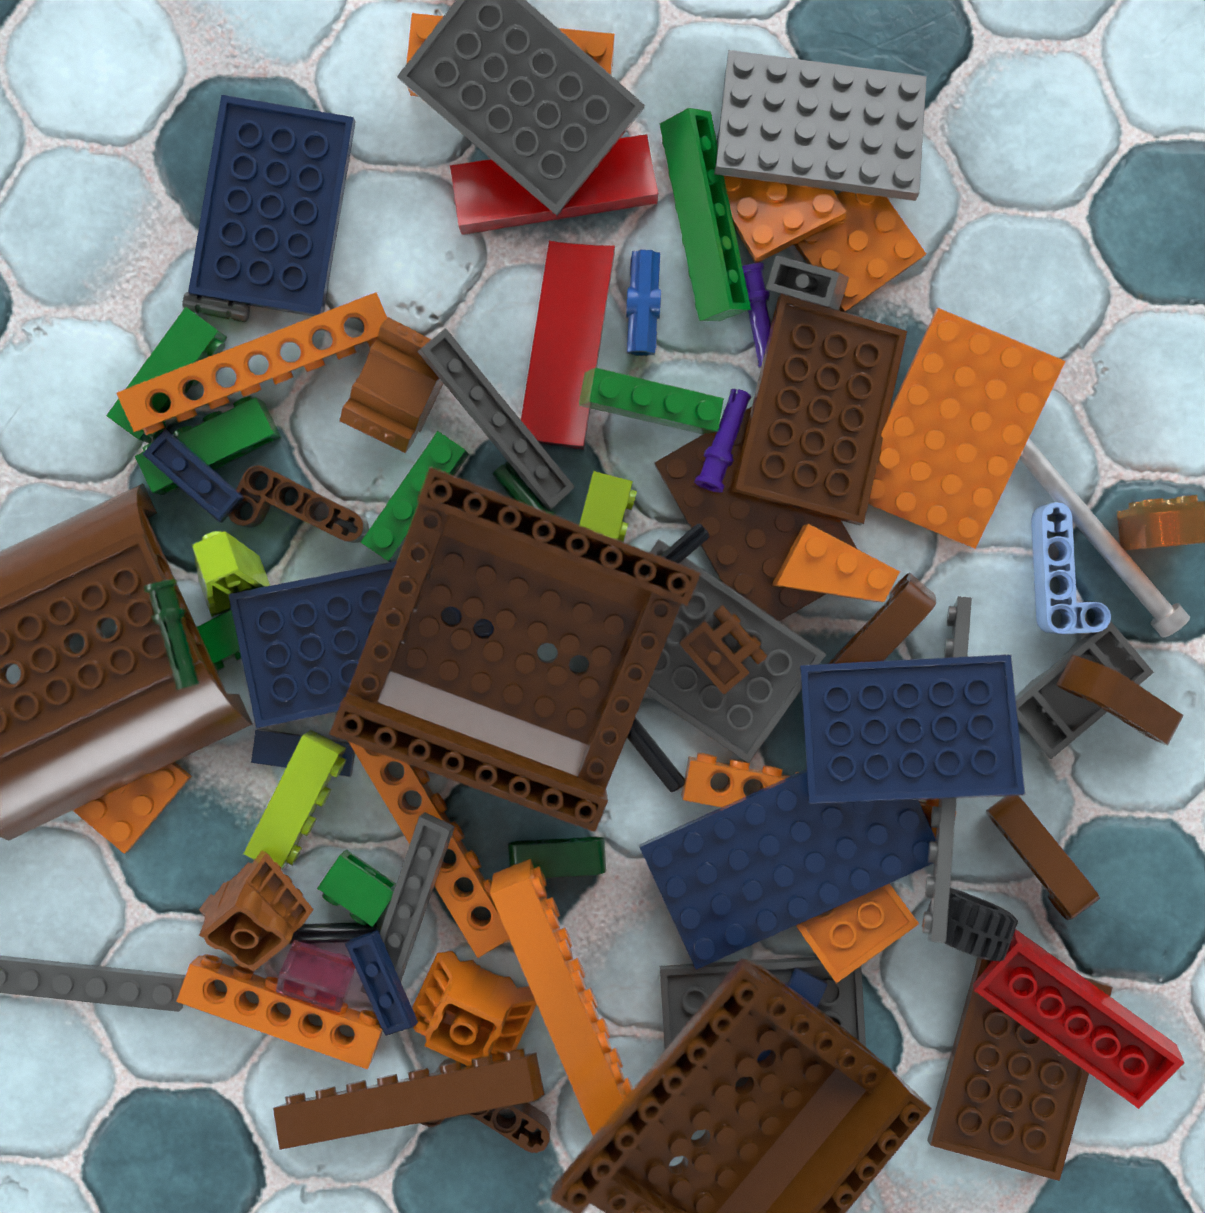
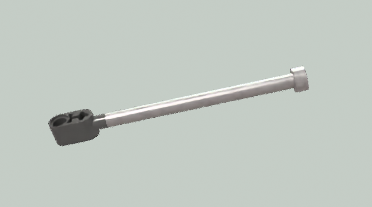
M1028 439L1019 459L1056 502L1068 506L1071 510L1073 523L1152 614L1154 619L1151 621V625L1163 638L1181 629L1190 620L1187 612L1179 603L1171 605L1035 444Z

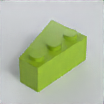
M211 532L206 534L202 541L192 545L199 584L211 617L231 609L228 594L270 586L260 556L227 532Z

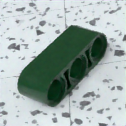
M604 837L523 840L508 843L509 867L531 859L534 868L540 866L545 878L588 876L606 873Z

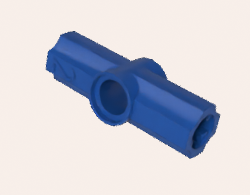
M644 249L632 251L630 264L631 279L630 287L627 289L626 318H628L627 354L635 356L655 355L657 319L660 318L661 289H659L660 252Z

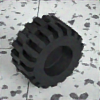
M950 888L946 943L944 944L982 959L1003 961L1018 920L1012 913L993 903ZM931 901L928 906L927 912H930Z

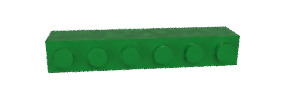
M687 108L659 123L662 144L665 149L669 178L675 199V209L679 218L682 243L685 248L689 268L688 273L692 283L699 321H722L749 311L751 307L724 175L714 174L717 139L711 111Z

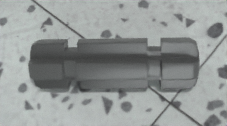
M188 292L184 294L182 307H187L194 313H199L200 311L204 315L224 319L231 317L234 321L247 322L250 314V307L245 303H231L228 300L205 296L199 297Z

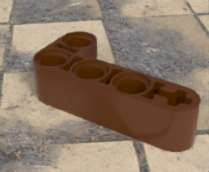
M260 465L252 466L244 473L236 490L245 498L229 515L230 520L237 525L249 528L257 527L264 521L271 505H274L343 541L351 543L361 542L369 530V524L362 515ZM266 473L269 480L268 485L265 489L259 491L255 484L256 478ZM295 488L299 494L298 501L294 505L288 506L285 502V495L288 490ZM250 503L253 507V515L250 519L244 521L240 511L243 505ZM325 503L329 509L328 516L323 521H318L314 514L315 508ZM339 518L347 522H354L358 530L356 533L350 532L348 534L349 530L342 525L336 524Z
M910 572L907 573L893 587L887 602L828 664L884 661L932 611L936 605L935 594Z
M1071 655L1056 686L1064 691L1096 704L1148 738L1167 746L1184 716L1123 674L1076 655Z
M1005 796L986 810L990 820L1048 891L1049 900L1066 920L1075 918L1100 899L1099 894L1020 796Z
M447 1058L439 1065L435 1072H440L441 1065L457 1061ZM528 1102L469 1113L472 1117L530 1153H539L549 1144L551 1132L550 1119L544 1112ZM510 1109L515 1113V1116L506 1119L500 1115L499 1111ZM445 1118L422 1122L421 1124L427 1127H435ZM536 1129L541 1130V1132L537 1131L534 1135L530 1133V1131L534 1132Z

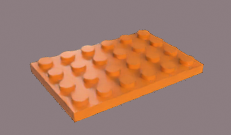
M936 308L881 433L883 441L868 504L976 549L1066 361L950 312Z

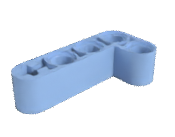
M1058 502L1039 506L1033 512L1031 519L1036 620L1038 626L1044 632L1054 634L1103 631L1111 621L1110 610L1107 606L1099 602L1076 601L1071 510L1065 504ZM1047 515L1055 516L1056 522L1048 521ZM1047 533H1057V536L1047 538ZM1052 543L1057 546L1059 551L1056 560H1052L1048 556V547ZM1053 577L1060 581V589L1056 594L1052 593L1049 587L1050 580ZM1088 609H1092L1095 614V620L1090 626L1085 621V613ZM1056 610L1062 616V622L1058 627H1055L1051 622V615Z

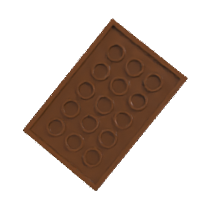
M781 294L777 299L732 491L848 523L864 524L883 441L881 433L889 415L907 331Z
M750 407L745 411L731 454L734 460L732 465L728 466L722 482L724 485L723 492L709 491L694 483L696 476H700L706 459L703 456L704 452L708 447L712 446L717 432L701 435L654 462V465L690 528L700 523L709 532L710 537L701 544V547L721 582L781 621L826 595L772 586L802 526L810 524L856 549L857 547L841 520L732 491L752 409Z
M977 957L927 1141L930 1146L1060 1181L1089 1073L974 991L973 983L991 962L990 960ZM1084 977L1111 996L1113 989L1111 985Z

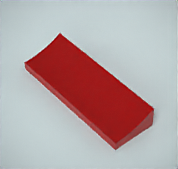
M647 134L620 138L558 216L491 159L450 165L458 226L462 235L652 205L658 202L659 193Z
M549 241L521 421L539 443L584 450L590 408L579 406L585 372L595 367L597 368L615 246Z
M1015 929L1005 959L1003 961H991L973 983V989L976 993L1138 1109L1185 1063L1176 1043L1017 929Z

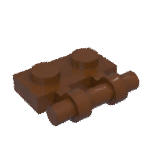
M721 605L713 612V615L721 623L716 629L713 630L704 620L684 637L679 644L723 694H726L750 673L742 663L743 660L750 656L758 665L767 658V655L759 647L761 642L755 636L751 637L739 624L741 622L739 617L735 613L731 614L724 605ZM728 633L741 646L734 653L722 640Z

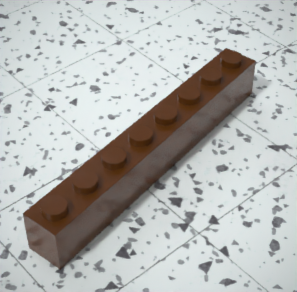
M524 1048L505 1052V1059L493 1061L492 1055L472 1059V1065L461 1067L460 1061L441 1065L440 1072L429 1074L428 1068H422L408 1072L409 1078L398 1080L397 1074L377 1078V1084L367 1086L366 1080L347 1084L345 1091L336 1092V1087L332 1086L316 1090L315 1097L306 1098L305 1092L286 1096V1103L273 1108L279 1150L535 1101L545 1095L537 1053L525 1054Z

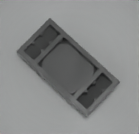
M1111 621L1103 631L1090 633L1073 645L1056 664L1033 679L1016 696L1018 722L1050 759L1055 757L1107 713V711L1096 704L1072 695L1056 686L1071 655H1076L1109 667L1138 685L1154 673Z

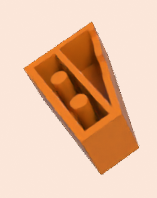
M806 524L802 526L772 586L871 602H885L900 571L822 530Z

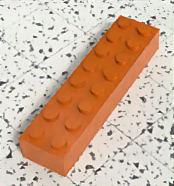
M531 859L493 873L490 895L591 1133L594 1136L632 1091L633 1086L629 1078L624 1079L620 1055L616 1048H611L608 1039L610 1038V1033L604 1018L599 1019L596 1011L598 1005L591 988L586 989L583 980L585 973L579 958L573 959L570 949L573 946L566 928L560 929L557 918L560 914L553 897L548 899L546 897L545 886H547L542 869L540 866L534 868Z

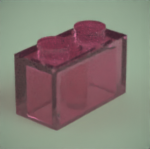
M294 940L279 972L276 992L340 1013L353 982L356 968L352 959L344 954H335L320 949L311 943L305 944Z

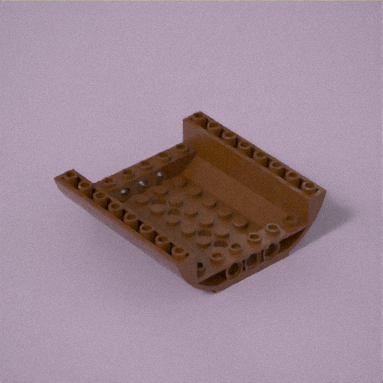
M430 467L417 500L419 504L348 692L340 704L329 735L596 832L608 802L606 788L680 606L681 604L688 606L701 572ZM447 607H456L461 612V621L454 625L446 623L442 618L443 610ZM480 619H487L493 624L494 631L489 636H479L474 630V624ZM545 643L553 644L557 648L556 657L549 661L541 659L537 653L538 648ZM577 655L584 656L589 661L587 669L579 673L574 672L569 667L570 660Z
M143 483L0 551V837L5 840H12L253 725L240 695L226 693L178 585L174 588L179 606L185 610L184 618H182L183 628L200 684L176 690L174 675L160 626L156 625L152 620L154 610L150 595L145 593L143 588L155 582L175 578L147 519L157 514ZM111 618L115 621L117 630L111 638H106L102 634L101 627L105 620ZM79 633L83 636L85 645L83 650L76 654L70 648V640ZM16 664L21 671V676L16 683L12 684L8 681L6 673L11 665Z
M740 959L555 1182L551 1189V1201L571 1213H583L589 1204L604 1213H846L932 1108L849 1031L761 965H757L747 959ZM771 1049L766 1059L757 1060L762 1051ZM749 1076L746 1084L735 1087L736 1082L741 1077ZM705 1130V1133L699 1139H691L696 1131ZM684 1156L679 1164L669 1166L673 1158Z

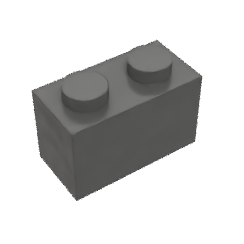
M776 255L766 289L839 310L849 277L839 272Z

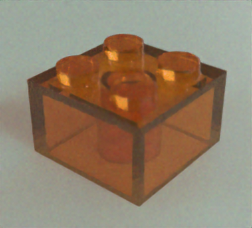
M1198 495L1181 496L1165 500L1164 498L1142 500L1140 502L1128 503L1129 509L1117 511L1120 546L1124 550L1205 543V501H1198Z

